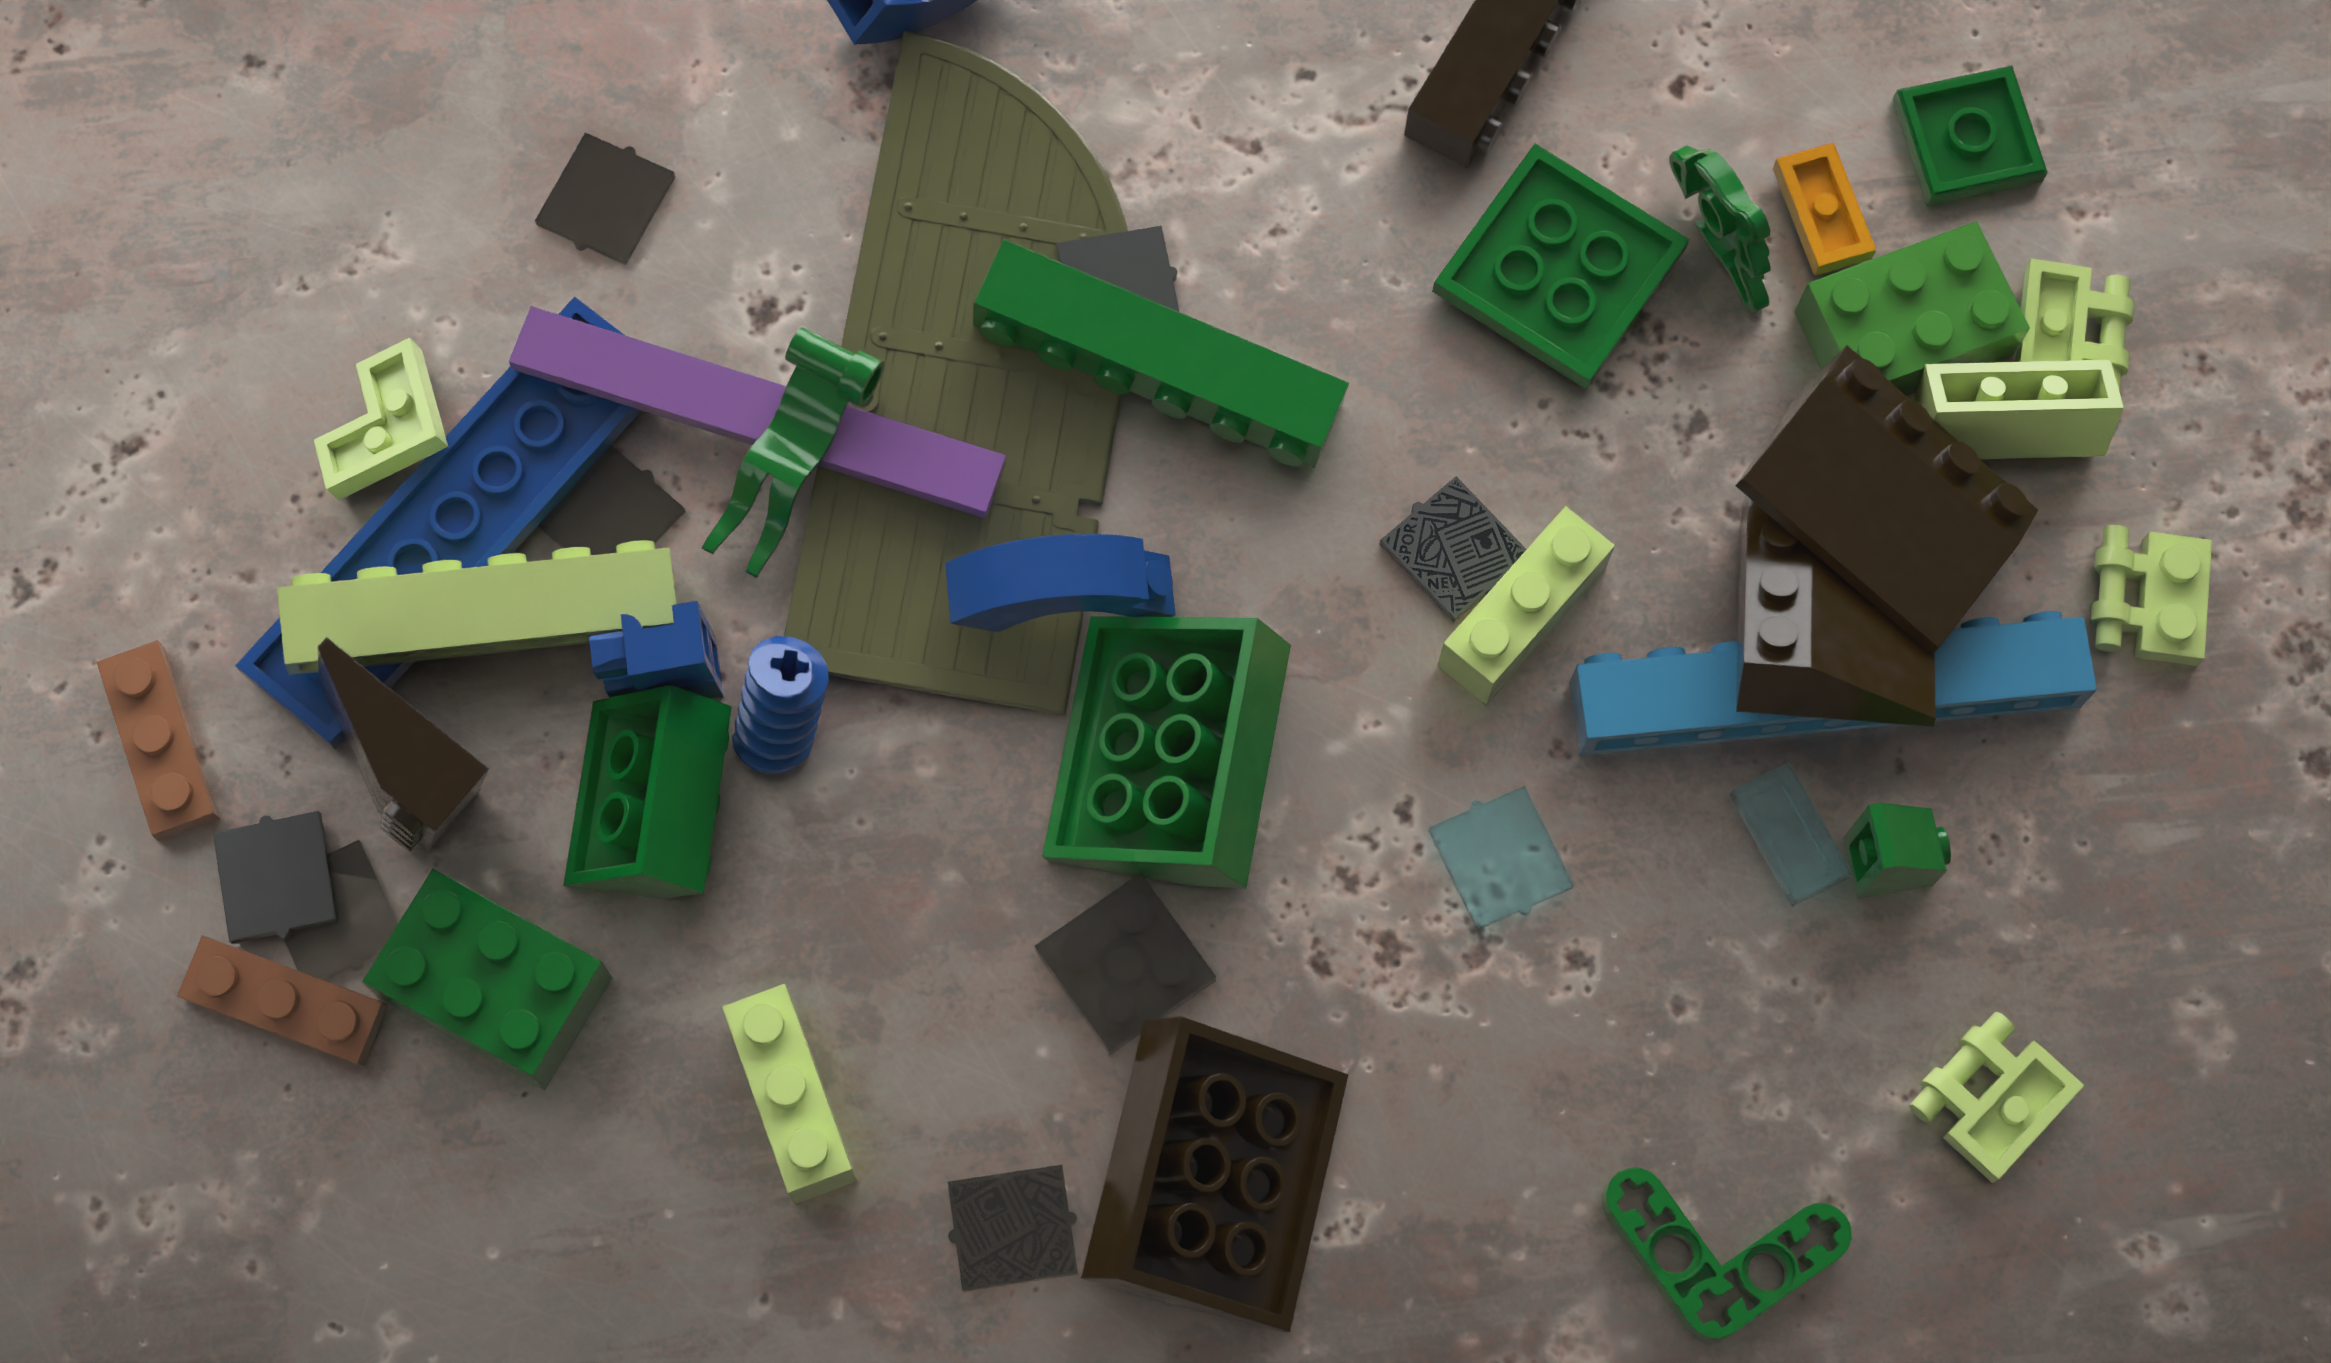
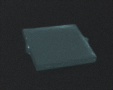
M1525 786L1484 804L1478 800L1473 801L1470 810L1429 827L1428 831L1476 930L1518 912L1523 916H1527L1530 914L1532 906L1568 891L1574 886Z

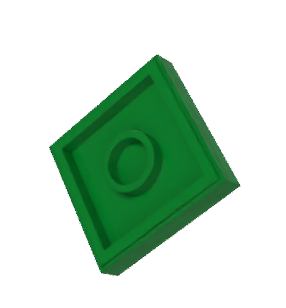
M2012 65L1896 90L1893 102L1927 206L2043 182L2048 174Z

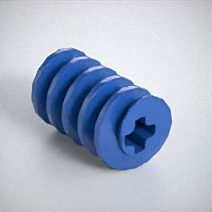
M775 636L762 640L752 649L748 659V669L744 677L745 683L741 691V700L738 705V715L734 723L735 733L732 735L733 749L740 760L753 770L765 774L789 772L798 768L809 757L822 711L821 707L825 698V691L829 682L828 666L815 648L807 642L794 637Z

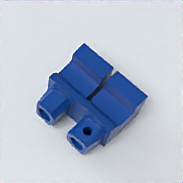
M698 601L672 605L674 624L643 629L635 617L629 614H621L622 631L589 636L593 673L598 680L603 679L605 692L609 698L673 685L710 699L724 697L716 636Z

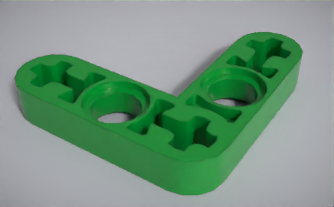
M1642 1168L1624 1169L1608 1182L1602 1195V1208L1609 1222L1684 1327L1695 1338L1705 1342H1718L1735 1333L1838 1260L1848 1250L1852 1240L1851 1225L1843 1212L1827 1203H1814L1797 1212L1721 1266L1667 1189L1652 1172ZM1624 1183L1632 1190L1643 1186L1648 1191L1649 1197L1645 1200L1643 1206L1653 1222L1662 1212L1671 1221L1657 1227L1644 1242L1636 1234V1231L1642 1230L1647 1225L1640 1213L1635 1209H1630L1624 1213L1618 1206V1202L1624 1196L1620 1185ZM1810 1218L1817 1226L1828 1222L1834 1230V1233L1828 1238L1832 1250L1828 1252L1821 1244L1814 1246L1798 1258L1801 1263L1808 1267L1805 1272H1800L1794 1254L1785 1245L1780 1243L1777 1238L1785 1235L1790 1248L1810 1232V1227L1806 1222L1807 1219ZM1675 1236L1682 1239L1688 1245L1691 1251V1261L1685 1271L1670 1273L1658 1265L1655 1258V1247L1661 1238ZM1768 1254L1775 1257L1781 1263L1784 1269V1279L1778 1289L1764 1291L1757 1288L1751 1282L1748 1275V1266L1754 1256ZM1731 1272L1739 1292L1754 1303L1755 1307L1747 1310L1745 1302L1741 1298L1722 1313L1723 1320L1726 1322L1724 1327H1720L1714 1320L1703 1324L1696 1314L1703 1307L1699 1295L1705 1293L1709 1299L1715 1300L1729 1291L1734 1285L1727 1281L1724 1275Z

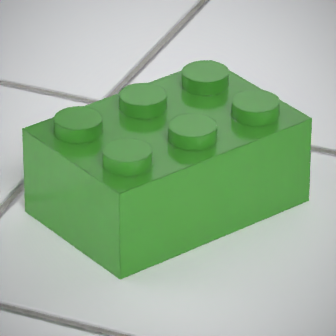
M1977 221L1809 282L1794 311L1821 369L1848 345L1863 359L1872 362L1880 370L1881 374L1906 396L1917 392L1925 364L1999 362L2014 355L2030 330L2026 318Z

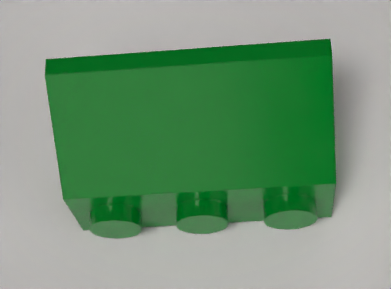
M673 685L593 701L563 886L578 890L661 899L704 893L706 878L711 867L710 849L715 816L720 806L719 789L724 755L730 740L728 729L732 706Z

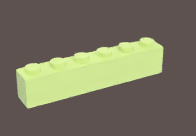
M630 541L618 544L616 546L617 553L591 555V550L588 547H569L553 551L551 560L527 562L525 554L510 553L488 558V566L462 568L461 561L440 560L422 565L423 573L397 575L396 568L372 567L357 571V579L331 582V575L325 573L298 575L291 578L292 586L277 587L284 663L289 675L319 672L317 647L326 637L363 667L585 644L589 643V636L622 631L621 614H629L635 617L643 629L674 624L672 605H676L670 547L655 549L653 541Z

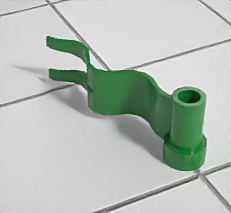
M801 327L795 333L787 348L785 360L796 367L786 385L775 416L765 432L756 440L744 457L737 472L733 493L728 506L702 546L703 550L712 555L715 553L719 546L744 520L752 508L763 482L769 474L772 475L768 513L764 529L745 571L755 578L759 576L764 565L780 543L788 526L797 494L805 480L822 461L828 451L849 402H852L862 407L867 403L881 379L885 366L882 360L862 350L854 354L805 327Z

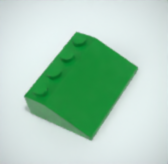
M1090 616L1042 857L1051 862L1188 886L1246 889L1291 644L1259 618Z

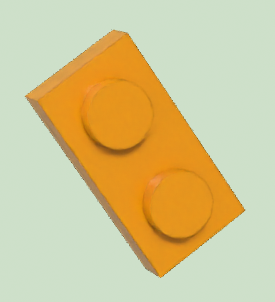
M1834 142L1777 158L1773 166V172L1814 276L1872 260L1876 247Z

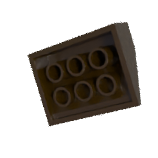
M1848 345L1802 388L1736 484L1740 491L1931 655L1940 648L2020 544L2038 512V509L2026 499L2020 489L2003 480L1978 458L1970 446L1959 442L1931 418L1928 411L1921 404L1909 399L1888 381L1872 362L1863 359Z
M1744 495L1741 515L1736 712L1934 727L1936 720L1935 652L1931 655L1749 497Z
M326 637L317 647L319 682L376 809L382 815L383 820L381 821L382 826L380 828L407 851L411 852L418 844L429 853L479 794L489 768Z
M1182 1016L1144 1021L1081 1279L1136 1296L1277 1331L1290 1332L1349 1074Z

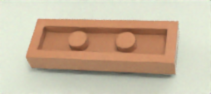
M156 640L96 662L151 835L157 841H161L220 819L168 657L162 644Z
M203 935L200 938L177 997L360 1065H365L388 1004Z

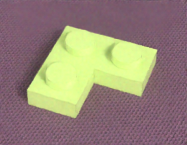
M411 338L355 364L368 413L314 439L326 490L338 500L448 447L422 349Z

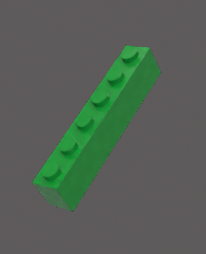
M1003 239L973 303V326L980 328L981 334L988 340L1006 347H1011L1016 343L1037 352L1039 359L1051 367L1064 371L1071 370L1073 367L1095 376V381L1111 392L1125 395L1131 391L1152 400L1153 406L1168 416L1182 419L1188 415L1210 424V429L1216 435L1226 440L1240 443L1245 439L1265 447L1272 458L1289 466L1298 467L1303 463L1312 468L1316 467L1349 386V382Z

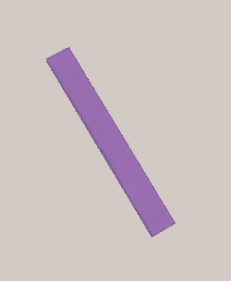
M533 306L529 309L509 359L512 370L750 445L756 442L771 423L786 386ZM847 405L836 435L818 466L986 519L1006 465V455Z

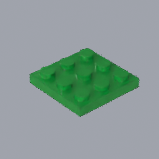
M1534 143L1436 278L1432 292L1587 390L1680 259L1690 239Z

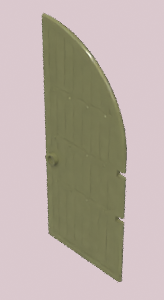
M904 30L841 344V347L854 354L862 350L882 360L885 366L881 379L867 403L860 407L849 402L848 406L1006 455V465L986 519L817 466L784 636L802 640L815 648L826 662L830 676L1066 715L1083 612L1042 616L1022 622L1000 632L950 624L945 563L982 548L1021 539L1065 534H1097L1099 521L1093 518L1077 516L1079 502L1097 506L1102 505L1121 394L1103 388L1095 381V376L1073 367L1068 371L1051 367L1039 359L1037 352L1016 343L1011 347H1006L988 340L981 334L980 328L973 326V303L1003 239L1060 262L1056 243L1128 231L1115 190L1097 156L1070 120L1050 100L1018 75L983 55L946 40Z

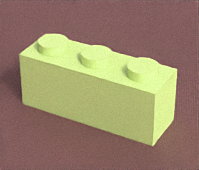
M2111 360L1925 364L1914 401L1921 404L1928 411L1930 417L1959 442L1970 446L1979 459L2106 456L2124 409Z
M1565 506L1443 643L1437 666L1483 704L1487 705L1605 571L1615 545Z
M784 983L722 1006L783 1181L794 1204H799L857 1182L786 984Z

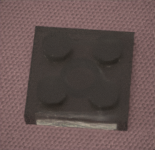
M1141 873L1034 946L1039 958L1109 1056L1140 1035L1144 1021L1163 1019L1216 982L1214 972Z

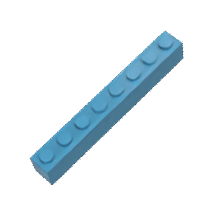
M2045 611L2029 615L2021 623L2000 624L1999 619L1995 617L1976 618L1962 623L1961 628L1953 629L1940 648L1935 651V722L2081 708L2097 690L2084 617L2062 619V614L2058 611ZM1738 641L1719 643L1712 646L1710 652L1686 654L1685 649L1682 647H1665L1649 652L1647 658L1623 660L1622 655L1619 653L1596 654L1587 657L1584 660V664L1576 665L1569 683L1580 756L1904 724L1736 712Z

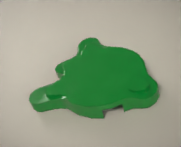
M1684 146L1673 151L1669 156V163L1685 199L1699 193L1698 203L1704 219L1696 222L1695 225L1710 250L1727 270L1743 305L1749 312L1754 313L1769 306V296L1763 283L1764 274L1771 271L1768 259L1770 252L1765 238L1770 236V227L1765 214L1758 205L1751 201L1736 173L1717 152L1711 149L1697 150L1690 146Z

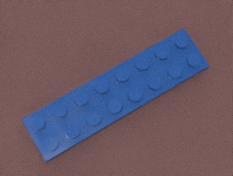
M575 296L558 314L624 335ZM510 366L446 436L448 447L425 458L321 573L330 574L331 582L357 579V571L372 567L396 568L397 575L423 573L422 565L440 560L461 561L462 568L488 566L487 559L492 556L514 553L642 410L512 370ZM279 617L235 666L251 682L336 750L345 740V737L319 682V672L289 675L284 663ZM414 662L368 666L364 668L391 689Z

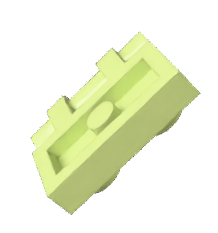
M2031 258L2025 267L2021 310L2030 330L2016 350L2015 362L2111 360L2120 392L2121 376L2128 373L2130 356L2129 351L2124 349L2126 325L2133 322L2135 303L2129 298L2130 279L2123 275H2110L2105 279L2104 292L2091 291L2092 268ZM2087 318L2096 319L2101 324L2099 343L2085 341Z
M2122 525L2105 526L2102 547L2098 548L2095 552L2094 570L2100 574L2099 600L2092 603L2090 624L2096 627L2095 648L2101 651H2118L2121 649L2122 632L2135 633V658L2198 666L2205 659L2212 540L2149 531L2142 540V554H2138L2128 549V527ZM2126 579L2140 580L2138 607H2132L2124 602Z
M1994 1012L1981 1027L1975 1025L1967 1031L1960 1039L1962 1048L1942 1069L1934 1067L1921 1081L1923 1090L1909 1104L1911 1111L1926 1123H1929L1943 1107L1950 1109L1959 1120L1943 1138L1992 1183L2004 1175L2084 1087L2083 1083L2035 1040L2028 1044L2017 1057L2008 1051L2002 1043L2015 1030V1027L2008 1018L1999 1012ZM1981 1066H1985L1998 1078L1977 1099L1963 1085Z

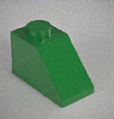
M1889 803L1870 804L1843 837L1858 899L1931 887L1947 871L1946 865H1949L1951 861L1948 835L1944 827H1936L1931 808Z

